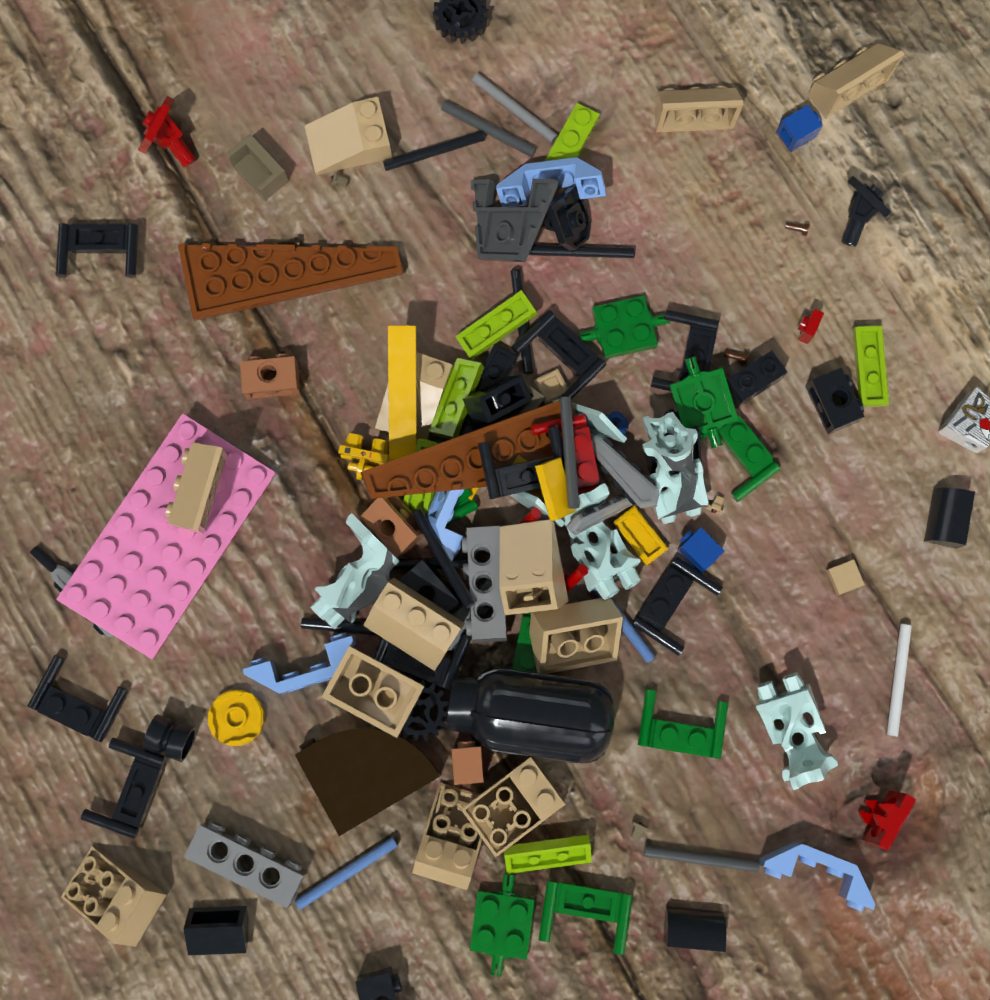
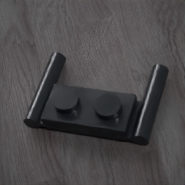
M60 223L58 225L55 276L60 278L67 277L68 251H71L72 253H126L125 276L135 278L139 226L133 223L128 225H68Z
M666 309L664 320L690 325L678 381L683 380L689 375L685 359L696 356L700 371L708 372L710 370L719 320ZM652 377L650 387L671 391L669 384L676 381Z
M550 310L511 346L512 350L519 354L538 336L539 341L576 376H580L562 394V397L568 396L571 397V400L607 365L602 358H599L568 327L557 319Z
M559 426L547 428L553 456L494 468L489 441L478 443L489 499L541 488L535 466L551 459L561 458L565 471L564 451Z
M676 556L632 626L679 656L684 646L663 633L662 629L677 609L693 581L718 596L723 586Z
M461 634L451 660L443 657L435 671L382 637L373 659L451 690L454 676L459 671L471 637Z
M54 655L27 706L85 736H89L98 742H103L128 690L118 686L106 711H103L52 686L65 660Z
M113 737L108 748L135 757L112 818L85 809L81 815V820L135 839L140 825L143 824L162 774V767L165 764L166 756Z

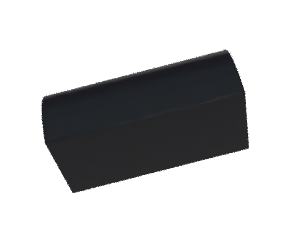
M945 487L933 489L924 542L955 549L965 546L975 491Z
M247 906L189 908L184 925L188 955L246 953L248 944Z
M666 906L663 942L667 947L726 952V920L724 912Z

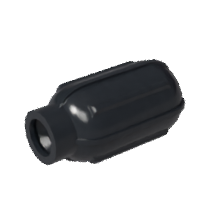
M494 668L483 672L478 678L455 675L450 696L446 730L469 733L472 739L481 747L496 752L570 763H591L601 758L609 747L615 720L613 697L607 688L594 681L509 668Z

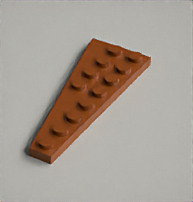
M202 243V245L178 244L192 317L195 321L403 275L397 246L355 248L347 247V245H338V247H321L320 245L296 247L295 245L256 244V246H238L237 244L223 246L211 245L210 243Z
M560 400L360 472L370 499L487 487L478 443L489 441L494 468L512 465L518 455L527 461L553 456L549 434L543 433L533 436L530 425L560 419ZM571 403L572 416H574V415H576V414H575L573 405H572V403Z

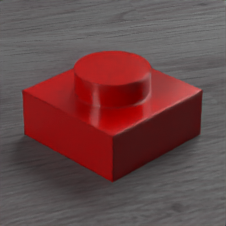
M814 308L809 316H803L797 329L801 331L798 338L799 341L806 344L811 341L824 312Z

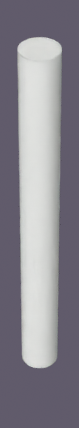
M900 624L886 734L898 737L912 628L911 625Z

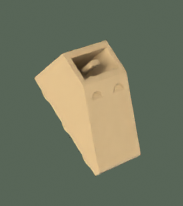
M550 519L500 526L499 588L505 615L555 610L569 602L554 520L550 521Z
M529 756L461 810L496 858L562 808L565 802L533 758Z
M439 783L415 859L413 874L461 889H468L482 838L461 809L480 794Z
M91 846L61 898L113 944L136 947L167 894L149 879L95 846Z

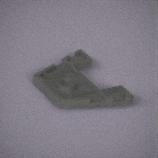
M552 178L533 179L528 207H492L496 182L489 179L471 180V190L475 191L476 201H473V211L477 212L478 225L475 226L478 259L484 261L526 262L559 181Z

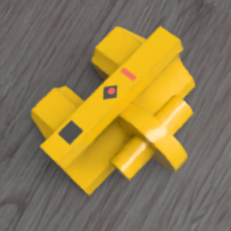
M349 433L344 446L340 445L338 453L341 454L343 459L359 462H349L348 470L357 471L356 479L363 480L360 472L373 468V466H368L367 464L378 466L389 462V443L387 440L374 438L371 451L362 449L364 437Z

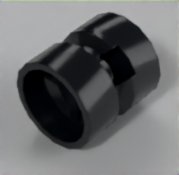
M157 714L148 726L143 740V749L157 754L165 751L166 757L183 762L193 744L196 728L181 722L174 725L172 719Z

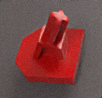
M167 96L161 107L158 106L155 113L149 110L142 124L147 128L143 133L145 137L138 151L145 154L151 143L154 142L164 149L169 148L183 167H187L194 162L195 157L182 141V132L167 114L174 102V99Z

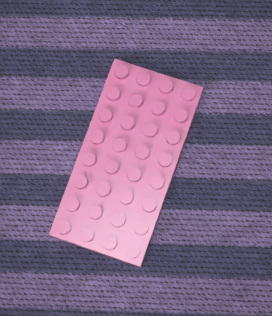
M182 413L56 600L147 657L154 659L275 477L276 472ZM192 442L221 447L227 454L204 534L167 524L169 518H165L169 502H174L177 494L176 491H173L176 477L183 474L185 467L184 464H181L185 448L190 449Z

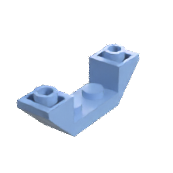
M578 157L524 164L496 186L502 207L528 206L533 179L552 178L559 181L557 188L576 185L580 199L606 196L607 193L602 171Z
M464 489L436 492L426 515L451 562L461 548L463 536L445 527L452 519L454 506Z
M347 633L330 637L331 642L326 643L325 647L331 666L327 667L326 663L317 664L309 667L310 672L300 675L299 671L291 672L282 676L283 681L279 680L275 662L266 661V658L249 662L250 667L243 669V673L279 694H286L331 680L348 647L354 648L356 640L353 636L347 637Z
M797 841L764 855L758 860L759 864L765 867L764 873L781 879L782 874L789 877L792 876L798 855H800V862L812 867H816L817 862L827 866V873L843 878L844 873H846L839 892V896L847 899L846 905L862 912L864 906L872 910L875 908L876 904L858 866Z

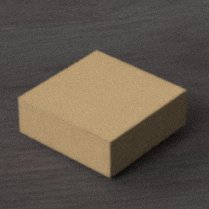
M558 369L534 380L538 392L545 397V405L560 399L562 394L568 389Z
M854 560L826 570L837 596L865 585Z

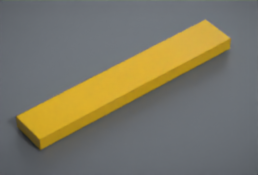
M388 325L389 461L414 453L417 446L416 325Z

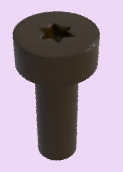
M294 237V240L277 243L302 247L300 237Z

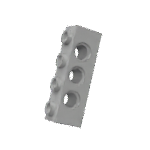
M500 526L467 528V536L462 537L463 553H468V563L463 564L464 580H469L470 591L468 592L475 602V605L470 607L471 619H466L467 636H472L474 643L507 641L506 615L504 614L499 588ZM478 552H488L490 559L486 563H478L475 560ZM482 578H487L492 582V586L487 591H480L476 587L477 582ZM482 606H490L494 611L490 618L482 619L478 616V610Z
M210 821L209 824L203 823L199 825L184 858L287 909L292 905L307 872L301 870L303 866L292 859H287L285 862L276 857L277 852L265 846H261L259 849L250 844L251 839L236 833L235 836L224 832L226 827L217 822ZM218 842H223L227 845L228 853L226 857H220L216 853L215 848ZM243 855H249L253 858L254 866L251 870H247L241 865ZM269 867L276 868L279 871L280 878L278 882L268 880L266 872Z

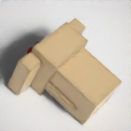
M716 495L712 504H708L706 509L721 515L723 513L721 507L724 498Z

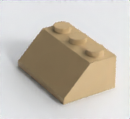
M879 43L870 49L865 47L852 60L840 62L829 74L822 73L812 81L813 86L808 96L823 117L827 119L889 81L905 54L902 50Z
M718 86L713 89L692 87L688 90L667 88L657 91L654 102L656 133L734 129L743 107V99L736 88H727L726 86Z
M193 442L190 449L185 448L181 464H184L185 467L183 474L177 475L173 491H176L177 494L174 502H169L165 514V518H169L167 524L204 534L227 457L223 448Z
M393 578L386 584L363 626L435 671L465 623Z
M599 598L565 604L555 610L531 612L529 633L538 673L550 674L617 661L623 616L611 598L607 600Z

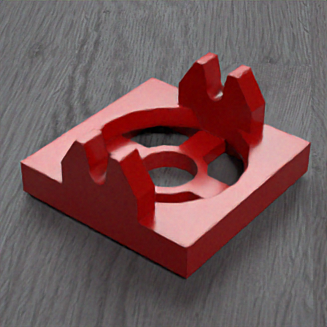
M889 790L882 803L878 800H864L865 805L871 811L869 813L862 810L858 811L862 821L869 825L862 840L872 846L889 850L912 810L916 799L907 793Z

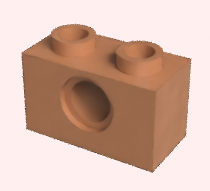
M277 354L274 358L270 359L254 356L249 357L247 361L240 362L242 394L247 400L301 394L299 366L294 356L290 354ZM267 372H277L273 380H264Z
M398 496L377 498L360 516L365 522L367 529L374 533L396 558L409 552L424 536L412 516L413 512ZM390 521L394 523L395 530L391 527Z
M474 740L457 742L458 747L452 748L454 785L484 783L481 746H475Z

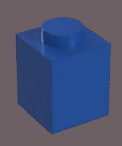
M806 105L784 118L776 132L788 150L792 152L816 138L823 125L821 124L820 116L815 111H812L809 105Z
M702 528L696 532L690 530L680 540L683 545L678 549L701 573L707 570L725 551Z

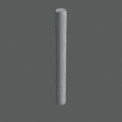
M479 73L473 76V83L550 143L557 139L558 134Z

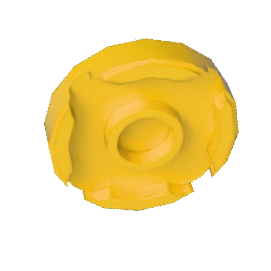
M229 690L220 694L208 711V726L211 734L228 746H243L252 742L261 733L265 723V711L261 701L252 693L244 690Z

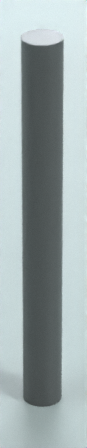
M446 100L442 104V111L480 131L482 130L484 133L531 158L534 156L537 150L536 147Z
M565 396L560 398L567 501L569 509L579 508L572 407L571 397Z
M649 845L644 847V857L757 873L759 871V861Z

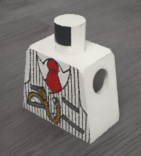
M978 387L974 388L966 394L938 433L975 453L986 449L990 444V399Z

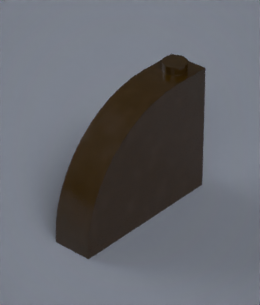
M349 729L331 734L317 742L312 738L299 746L301 751L295 754L339 836L441 776L433 762L418 746L400 735L396 738L380 729Z

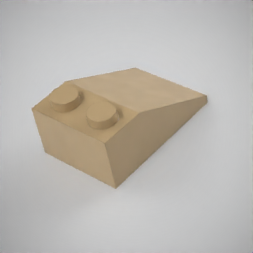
M378 97L352 102L304 125L316 175L392 158Z
M416 352L418 442V439L421 438L429 440L431 434L429 429L453 370V365ZM388 385L375 425L376 430L389 434Z
M349 646L326 687L322 698L398 738L425 686Z

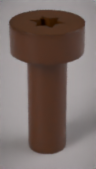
M786 222L785 229L802 232L803 236H807L810 224L805 223L802 226Z
M728 350L724 354V357L739 360L743 365H746L749 353L746 352L743 355Z

